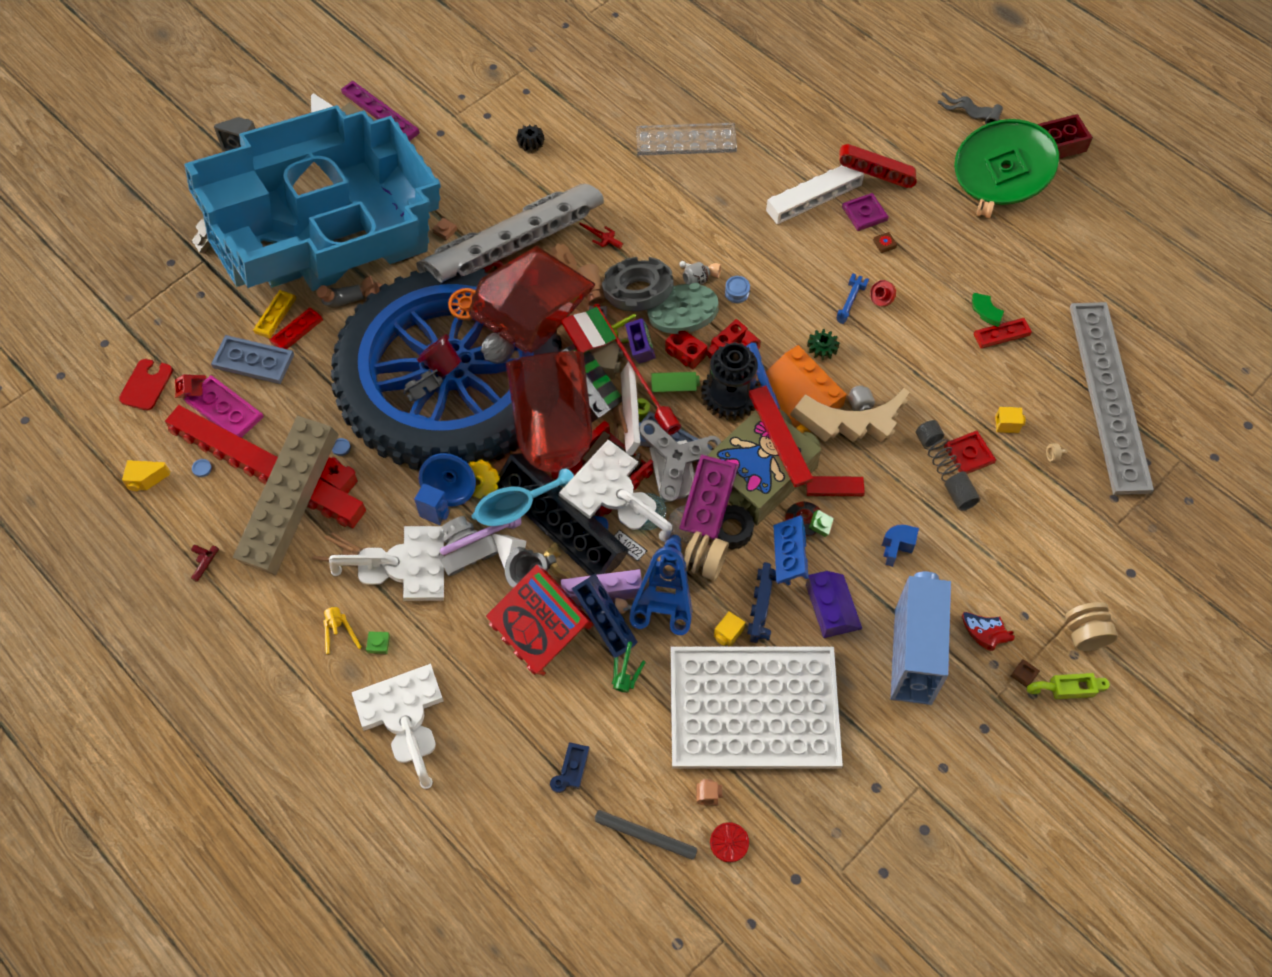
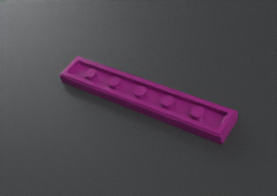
M351 81L341 89L343 95L377 120L392 116L394 121L399 123L402 132L406 133L409 141L420 133L417 127L356 82Z

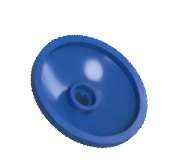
M447 453L433 455L422 464L419 471L420 487L424 483L444 491L448 506L464 504L475 491V474L468 463L458 456Z

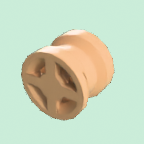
M980 199L976 216L980 217L983 215L990 219L994 202H985L984 199Z

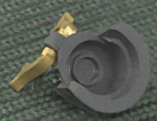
M556 542L544 552V555L533 553V550H526L524 547H517L510 553L505 564V577L513 588L536 564L543 567L547 572L550 569L554 575L561 579H569L571 577L569 571H562L556 563L555 557L561 555Z

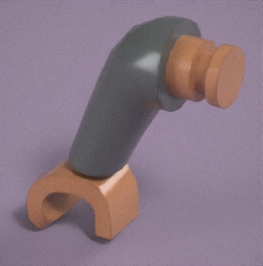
M369 275L362 281V287L354 285L342 288H328L322 285L318 288L317 295L325 306L335 308L365 299L370 293L377 294L380 292L379 287L383 284L373 282L372 277Z

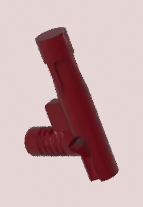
M195 544L192 546L191 551L199 555L196 562L200 563L191 577L193 581H199L218 552V547L212 545L210 550H206Z

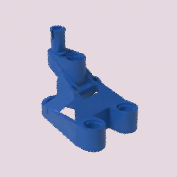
M671 535L665 542L664 547L658 549L654 556H652L630 611V623L637 629H643L649 625L652 612L671 615L670 629L676 635H684L690 629L693 609L686 573V562L681 553L682 544L680 542L681 538L678 535ZM670 565L674 567L675 570L667 571L665 569V566ZM649 578V586L643 591ZM656 586L676 589V592L674 594L656 591ZM641 613L645 615L646 618L640 619L637 617L636 614ZM681 619L685 621L686 624L679 625L676 622V620Z

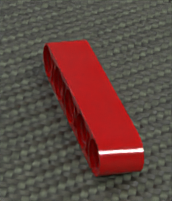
M844 144L840 147L839 161L844 167L905 188H912L917 183L916 169L911 165L851 144Z

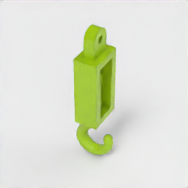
M1094 673L1054 675L1050 682L1038 681L1031 683L1027 686L1026 691L1029 694H1040V689H1046L1053 692L1054 699L1095 697L1099 692L1106 691L1110 683L1106 678H1095ZM1079 682H1086L1088 689H1080Z

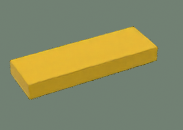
M279 290L254 327V333L270 339L295 302L296 296Z

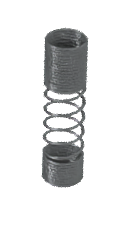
M930 420L921 424L916 429V434L924 449L929 450L928 456L933 458V465L938 466L936 471L942 474L941 480L945 482L944 485L957 509L964 511L974 507L981 498L965 471L959 472L947 480L943 479L944 474L959 469L961 463L950 466L944 472H939L938 470L940 466L953 462L957 455L947 457L940 464L934 463L935 458L950 453L952 447L941 450L935 456H930L929 454L931 450L938 449L948 442V439H943L945 434L936 420ZM942 441H946L944 444H942V445H940V446H938V447H936V448H933V447H934L935 445H937L938 443H940V442H942ZM950 449L947 453L938 456L941 452ZM951 457H955V458L952 459L951 461L942 464V463L945 462L947 459H949V458H951ZM956 465H959V466H958L957 468H955L954 470H951V471L947 472V471H948L949 469H951L952 467H954V466H956Z

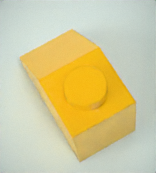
M127 460L122 481L127 489L131 491L148 490L168 477L171 471L165 462Z

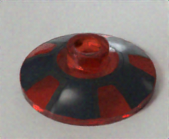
M805 501L794 503L788 508L785 521L800 515L802 516L803 514L808 515L809 517L807 518L803 517L806 537L815 535L817 532L809 529L814 512L820 510V508L813 503Z

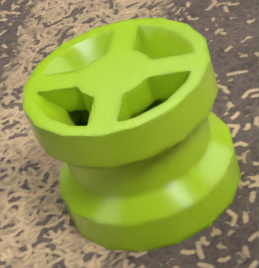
M638 398L639 422H642L650 411V403L646 399Z

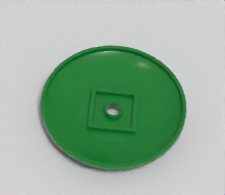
M1019 119L998 120L976 129L961 143L955 156V174L962 189L979 201L980 199H984L985 202L993 201L995 205L1020 203L1036 196L1051 183L1058 169L1059 151L1053 137L1041 126ZM1005 164L1011 165L1009 168H1003L1002 166Z

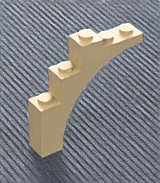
M903 388L895 398L886 404L864 411H844L831 408L805 394L790 413V416L825 442L830 437L834 438L838 432L852 442L858 437L862 439L867 432L881 443L885 438L889 440L894 434L895 430L893 428L897 424L894 419L899 414L897 409H902L907 403L906 397L910 392Z

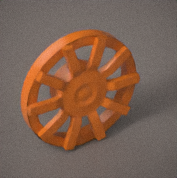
M463 288L451 295L448 306L454 317L459 320L469 321L479 316L483 309V300L477 291ZM474 295H476V296L478 297V298L472 300V297H473ZM454 298L458 300V303H452ZM480 301V305L473 304ZM452 306H459L454 310L452 309Z

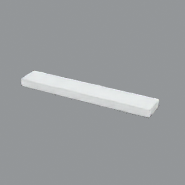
M628 361L621 372L623 415L628 429L627 433L624 432L625 450L628 455L632 456L640 445L636 376L634 369Z

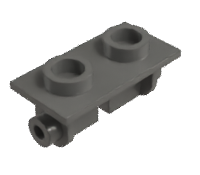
M437 369L433 372L428 370L421 375L422 378L420 380H412L407 383L403 393H409L407 397L411 402L413 400L417 401L426 395L424 387L430 393L440 387L443 380L440 376H435L438 371Z

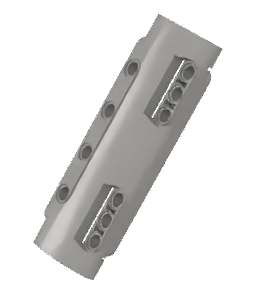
M579 184L565 192H554L525 206L522 212L479 233H468L438 247L435 250V254L416 263L419 273L428 270L440 283L456 276L457 272L461 276L471 274L587 216L590 210L604 203L603 195L598 189L589 184Z

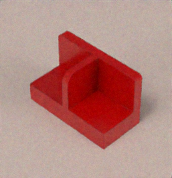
M183 374L175 379V398L201 396L203 393L202 381L206 380V375Z

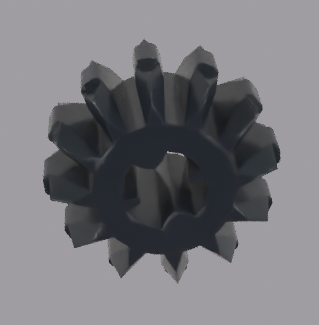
M530 124L527 127L523 125L522 129H518L516 136L519 148H523L524 151L530 150L531 152L534 149L538 151L539 147H543L545 140L542 129L538 128L537 125L531 126Z

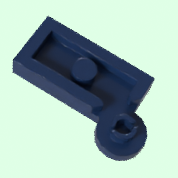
M569 742L561 775L554 776L550 781V787L553 792L562 793L567 787L580 789L590 750L589 746Z

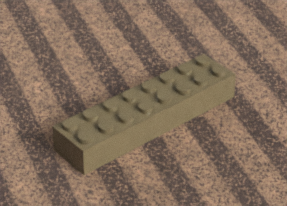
M297 415L233 555L234 559L267 573L277 574L339 434L331 426Z

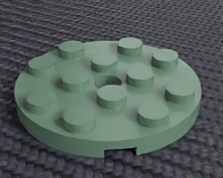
M699 283L681 284L673 286L669 297L660 305L648 309L647 313L652 326L662 332L678 334V331L684 330L693 332L705 327L715 319L719 311L717 295L710 288L699 285Z

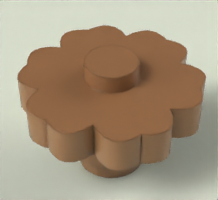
M557 243L550 249L552 256L546 263L547 270L552 275L560 273L565 278H571L577 270V262L567 246L563 243Z

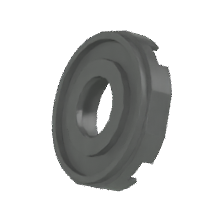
M638 257L625 259L611 266L605 272V279L602 282L604 296L610 304L618 309L632 312L644 311L660 305L669 297L674 286L671 268L661 260L649 257V261H638ZM638 281L650 284V286L641 290L626 289L631 283Z

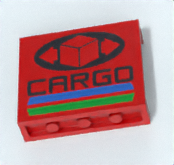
M537 564L486 615L490 620L488 623L490 627L503 635L501 639L508 646L511 645L515 649L514 654L520 660L524 659L528 664L526 666L527 669L534 675L542 676L546 674L543 669L583 628L590 630L594 626L591 619L552 576Z

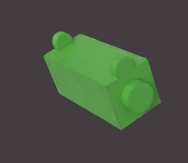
M696 372L651 373L652 392L697 391L696 387L700 386V376L696 375Z

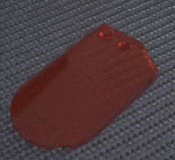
M582 351L550 352L520 357L507 362L506 368L517 441L523 456L530 464L546 472H560L562 469L574 467L581 461L580 459L585 452L589 450L593 433L584 353Z

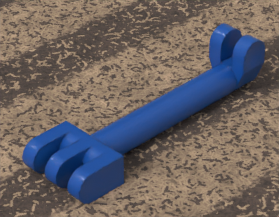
M852 273L848 283L849 286H852V289L843 309H839L836 317L840 324H844L847 321L859 289L865 291L869 282L868 278H865L863 283L861 282L863 276L859 275L858 279L855 280L856 274Z

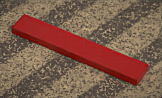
M767 385L750 390L749 397L794 487L813 482V477Z

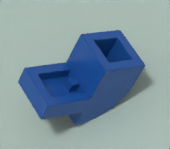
M896 525L886 532L881 545L885 547L883 557H886L885 565L893 567L898 550L912 554L916 545L919 528L909 525Z

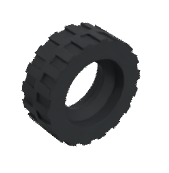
M727 505L718 539L729 542L728 548L730 550L739 549L747 545L748 541L750 542L754 529L753 517L750 515V512L746 511L742 506ZM728 519H736L741 523L742 529L736 535H729L724 532L723 523Z

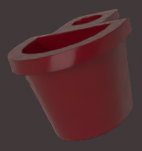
M448 334L442 335L436 342L429 345L417 359L419 363L423 362L431 370L437 369L436 374L441 378L449 374L462 361L448 339L450 337Z

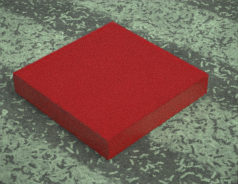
M977 430L948 441L943 446L944 448L952 447V451L948 453L949 456L957 455L953 463H961V467L958 469L959 472L965 471L969 474L996 462L994 455Z

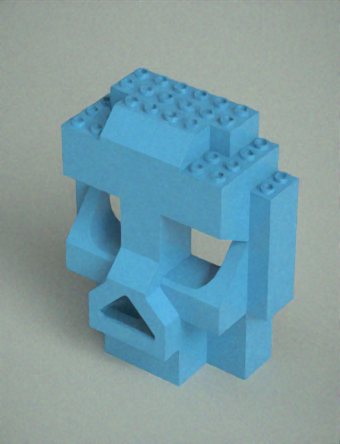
M336 105L240 133L241 147L184 164L189 191L204 216L207 239L236 287L246 284L247 288L268 282L271 288L303 276L310 289L315 291L322 285L329 286L335 284L350 268L379 258H384L389 264L428 251L429 212L439 209V189L441 184L439 179L434 177L431 168L427 167L423 157L417 153L414 144L409 142L406 133L402 132L399 123L395 122L392 116L373 121L365 110L346 116V113ZM313 162L333 182V185L298 195L293 188L298 178ZM382 187L385 188L386 190L390 191V193H391L392 195H390L389 193L385 192V191L382 189ZM363 230L367 233L345 242L333 241ZM261 241H268L274 244L263 247Z

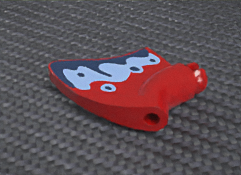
M963 612L962 614L963 623L971 637L980 646L989 651H994L998 644L1008 643V641L1012 642L1015 639L1014 632L1005 629L1000 616L989 618L969 612Z

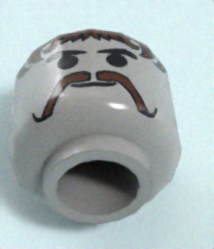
M701 262L691 264L685 267L683 272L684 282L689 285L692 283L703 285L709 279L710 270Z

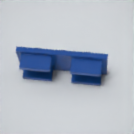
M800 515L773 525L776 582L778 584L784 582L788 586L791 585V580L797 577L809 578L808 561L805 553L806 533L803 517Z

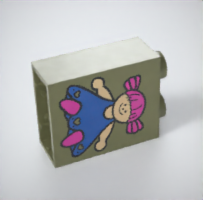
M779 409L810 473H812L818 467L822 450L820 442L810 432L802 434L793 427L789 416ZM757 411L749 416L707 455L739 465L728 502L731 505L742 506L746 511L748 510L753 517L755 525H759L797 488L794 487Z

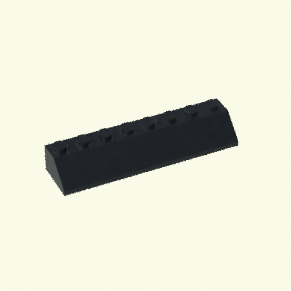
M517 453L509 456L498 475L500 480L496 484L498 489L521 487L532 491L554 480L525 453ZM561 486L533 498L532 505L525 515L553 542H556L589 576L611 573L621 564L629 552V549L593 516L590 519L562 499L559 496V492L563 489Z

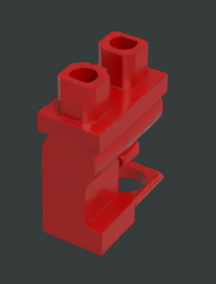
M735 319L717 337L711 340V346L706 350V355L711 359L720 346L724 347L726 343H739L740 341L744 346L756 343L759 350L761 340L750 332L738 319Z

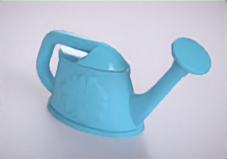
M562 469L558 474L557 480L532 491L521 487H506L493 491L477 504L475 512L472 514V519L487 526L511 523L522 517L529 510L533 498L555 487H565L574 475L570 470Z

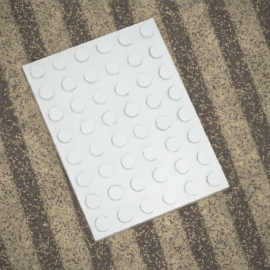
M671 647L672 769H842L834 647Z

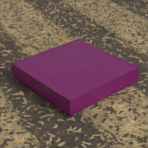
M873 193L842 203L843 210L857 231L888 221V215Z

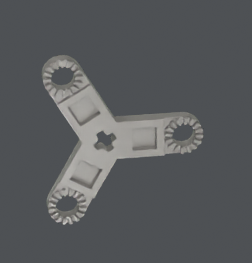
M645 420L639 427L640 436L666 460L659 491L661 499L666 502H672L678 498L685 464L698 461L701 454L707 456L712 451L707 446L709 441L715 442L717 446L721 443L718 437L708 436L684 444H678L652 420ZM645 426L653 427V434H646L644 432ZM675 451L677 454H681V457L678 461L677 458L672 457L675 454ZM665 488H673L674 496L668 497L665 494Z

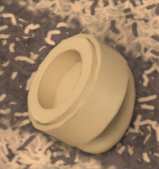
M1058 443L1049 444L1046 450V455L1050 462H1059L1061 456L1067 453V450L1061 449Z

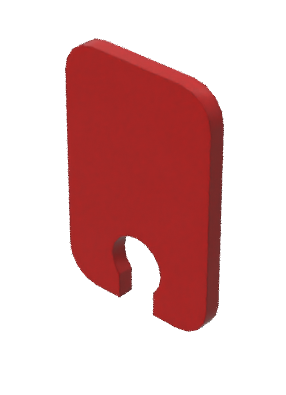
M150 359L140 360L119 396L120 402L123 405L137 409L151 410L173 372L172 367L169 364L161 363L158 373L150 375L148 370L153 366L154 361Z

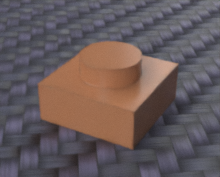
M442 218L432 230L434 234L447 241L457 231V226Z

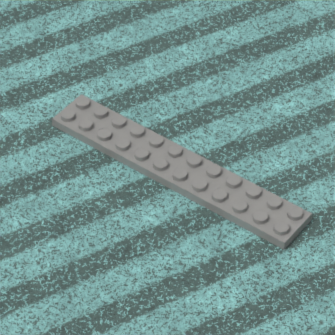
M1107 302L1071 303L1070 312L1113 495L1151 494L1154 489Z

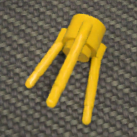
M338 607L326 609L324 611L325 620L323 621L325 626L326 654L330 653L329 627L337 635V627L342 624L341 622H343L357 648L361 649V645L347 622L345 614H341Z

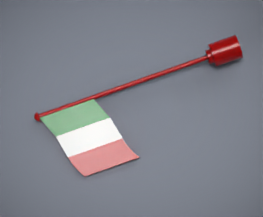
M595 304L587 312L570 315L562 320L563 327L580 355L588 350L603 347L616 340L658 408L654 418L659 426L669 435H673L680 430L681 424L669 406H660L602 313L599 304Z

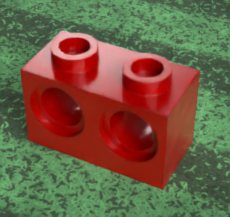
M685 330L678 331V334H671L665 340V351L668 355L677 358L684 366H688L693 370L707 356V345Z

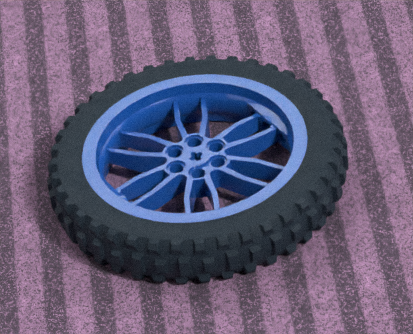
M485 269L477 270L465 276H461L457 272L456 276L442 283L428 270L423 273H418L417 270L412 271L410 276L406 278L399 276L394 279L393 284H383L379 287L380 292L377 294L370 293L366 297V302L358 304L354 309L355 314L348 316L345 321L346 325L338 334L339 340L334 346L335 353L332 355L331 362L333 368L331 370V378L334 381L331 386L333 394L337 398V407L339 411H342L347 426H352L353 433L358 438H363L364 444L368 448L377 449L379 456L383 458L390 457L398 465L406 463L410 469L418 470L429 457L441 453L458 456L466 463L477 462L478 460L489 462V460L494 458L497 460L505 458V455L510 450L513 452L517 451L521 443L524 441L528 442L543 427L544 421L550 416L552 408L557 403L558 393L561 391L544 367L548 360L562 351L561 337L556 334L557 328L554 322L550 320L548 311L544 307H540V301L536 296L528 295V290L525 287H517L516 283L510 285L507 279H501L499 273L492 272L487 274ZM463 288L477 291L482 297L483 309L479 316L473 318L476 322L472 329L462 340L457 339L463 320L455 317L449 334L450 338L448 340L462 360L461 363L449 374L441 378L443 383H441L440 387L430 393L424 387L426 395L414 402L410 413L394 408L386 401L381 392L405 389L407 383L412 380H420L422 378L421 375L430 368L423 362L419 363L417 361L418 358L396 359L379 363L387 347L399 336L411 350L420 355L428 346L412 338L405 330L417 325L431 342L429 345H431L438 338L425 320L452 315L448 302L455 291ZM474 295V296L472 297V300H474V299H476V298H478V297H477L476 295ZM454 298L452 303H458V300ZM480 301L473 304L480 305ZM452 306V309L454 310L459 306ZM485 322L499 327L513 339L514 351H518L519 358L494 364L485 360L484 354L481 352L482 346L471 349L478 339ZM519 369L514 384L502 398L487 383L474 375L495 374ZM402 371L412 372L402 377L377 381L378 374ZM471 386L488 397L494 404L483 411L469 396L466 388ZM450 390H457L467 407L475 414L457 420L439 421L444 412ZM435 392L439 393L438 402L432 416L428 419L423 415H419L429 398Z

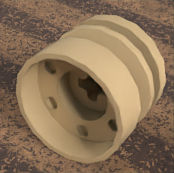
M696 531L693 538L689 541L684 554L686 571L690 570L692 564L693 574H696L700 567H703L702 577L716 581L723 566L729 542L716 538L712 545H708L709 535H705L701 542L702 533Z
M1093 602L1083 604L1065 614L1066 621L1069 623L1068 628L1073 631L1071 636L1076 650H1097L1107 647L1118 640L1115 626L1109 622L1111 614L1108 613L1109 608L1106 603Z

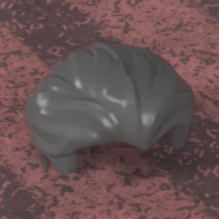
M492 333L484 339L481 352L484 354V358L491 363H504L514 353V341L505 333Z

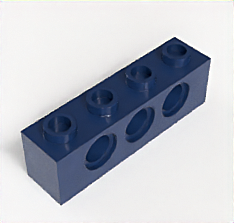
M593 574L572 588L614 658L626 652L629 641L632 642L631 648L638 643L596 574Z

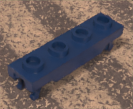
M767 562L763 563L762 569L758 568L757 580L760 581L759 587L755 586L753 597L757 599L756 605L752 604L750 616H753L754 620L753 623L749 622L747 634L751 635L750 642L758 643V639H766L768 641L771 635V630L764 628L767 618L772 581H776V570L772 569L771 564Z

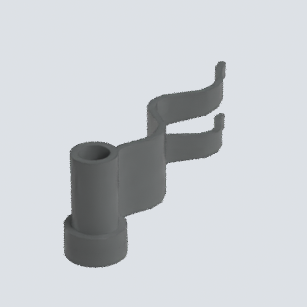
M944 92L941 95L948 102L956 105L949 106L940 100L937 102L946 110L963 108L971 118L986 119L985 124L1000 120V115L1003 111V107L999 104L994 105L993 108L977 107L967 96L952 99Z

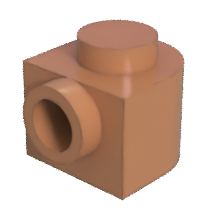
M711 779L701 780L696 785L697 803L700 805H718V798H722V785H718V782H713Z

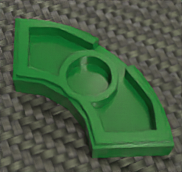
M973 292V310L980 315L983 321L999 327L1004 311L992 304L991 296Z

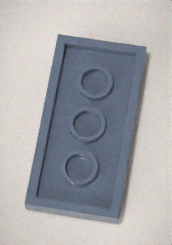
M225 335L211 365L214 369L281 384L294 357V353L292 350Z

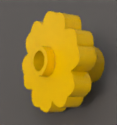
M478 460L477 462L472 461L468 463L476 478V487L472 496L481 499L483 496H487L498 489L496 483L500 478L497 470L491 467L489 462Z

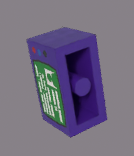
M641 318L626 323L625 326L632 355L638 364L656 359L649 328L645 321Z

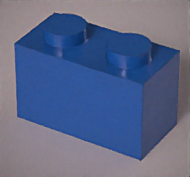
M423 483L414 498L419 517L441 525L442 521L447 519L450 512L445 492Z

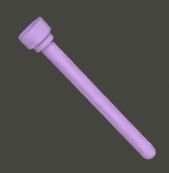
M521 517L508 524L490 526L442 547L440 553L446 555L506 527L514 529L521 525Z

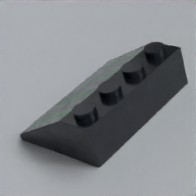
M573 344L554 355L544 364V367L587 426L622 402V395L590 350L580 355Z

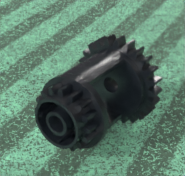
M726 343L724 347L720 346L711 358L710 373L707 374V380H703V386L701 387V399H703V405H707V411L713 409L712 415L719 413V419L724 415L726 420L732 416L735 421L736 416L743 419L744 413L750 416V410L755 411V407L749 397V391L759 388V381H756L758 362L749 347L744 346L742 343Z

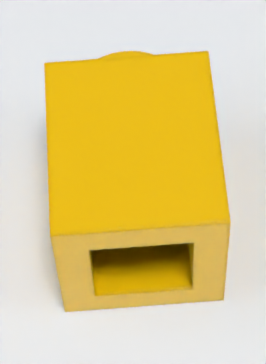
M999 407L995 416L996 432L1019 433L1026 422L1022 408Z
M728 611L715 628L714 637L716 641L723 646L731 647L744 631L745 622Z

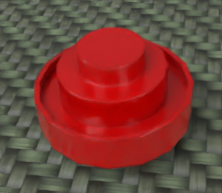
M886 280L877 281L870 290L871 301L881 307L890 305L896 297L895 286Z

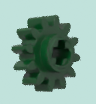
M825 329L821 333L815 330V334H810L807 341L809 353L814 352V358L821 356V359L824 360L825 356L831 359L832 354H837L840 342L837 341L838 336L832 337V331L827 334Z

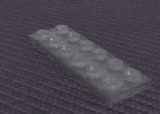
M735 123L636 126L637 156L737 152Z

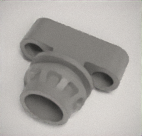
M465 516L457 517L442 526L444 531L443 539L447 545L477 532V530H474L473 524L468 522ZM492 535L457 549L455 552L443 557L440 561L447 575L452 576L463 571L464 567L469 564L473 565L480 559L484 561L498 554V550Z

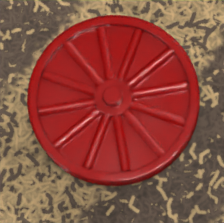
M732 822L722 823L713 830L710 838V847L713 854L721 861L736 862L746 855L749 848V837L740 825Z

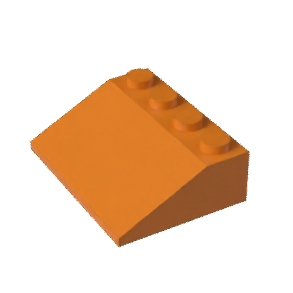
M799 345L785 353L766 371L780 410L789 416L795 428L802 424L790 416V413L805 394L831 408L840 409L844 406L847 394Z

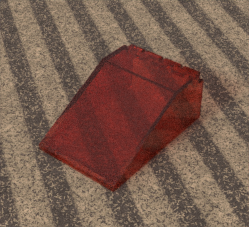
M535 246L480 279L469 308L471 311L470 317L481 324L484 323V326L494 333H500L499 336L509 343L513 344L515 342L514 346L523 352L533 353L549 340L562 325V320L570 316L594 288L595 283L540 247Z

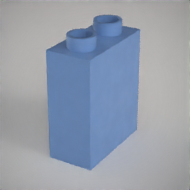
M923 571L916 573L914 576H909L895 608L890 700L932 705L948 677L951 581L939 580V576L936 573Z

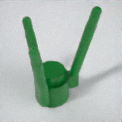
M631 641L628 642L622 671L619 674V657L614 658L613 689L628 693L629 689H634L635 682L646 663L644 660L641 662L632 680L630 679L631 676L626 674L632 646Z

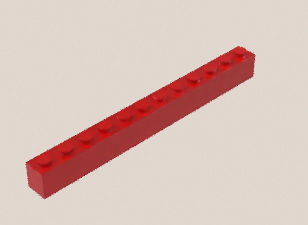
M178 405L165 420L168 431L176 437L178 435L181 436L187 443L196 444L203 452L209 451L218 460L222 461L224 459L233 468L242 469L245 474L250 477H257L259 481L266 485L278 459L277 456L181 405ZM320 479L307 505L312 510H319L326 518L330 519L332 517L341 526H349L354 529L366 512L362 501Z

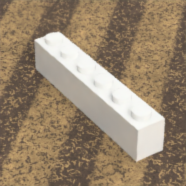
M841 165L805 183H800L792 189H787L779 195L772 196L767 200L766 211L776 224H780L861 186L864 173Z

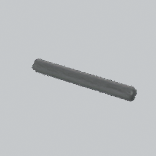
M598 810L595 815V822L691 860H694L696 857L697 848L601 810Z

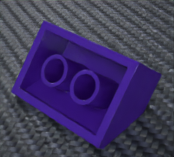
M831 571L810 574L806 581V588L823 638L862 630V625L844 575Z

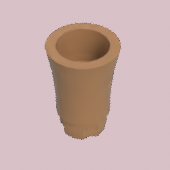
M587 264L578 268L575 276L583 289L589 305H600L605 301V296L600 280L599 267L595 264Z

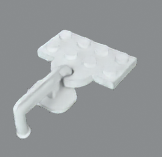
M610 440L603 444L559 492V496L589 519L602 505L608 509H618L619 521L630 529L637 530L641 528L649 519L662 529L659 533L661 541L666 542L671 535L672 524L655 512V501L643 492L633 493L634 487L628 475L638 465V461Z
M404 526V544L396 545L389 549L388 552H385L382 548H365L359 555H331L329 557L331 574L333 576L340 575L342 572L341 566L358 565V578L363 584L380 585L389 577L397 582L404 583L403 601H444V567L440 561L444 557L440 553V549L444 547V531L442 526Z
M431 664L352 692L363 730L385 724L389 731L396 734L391 743L394 756L401 763L413 760L420 785L423 789H429L433 781L428 776L422 757L432 753L436 746L432 731L421 726L425 716L424 708L443 702Z

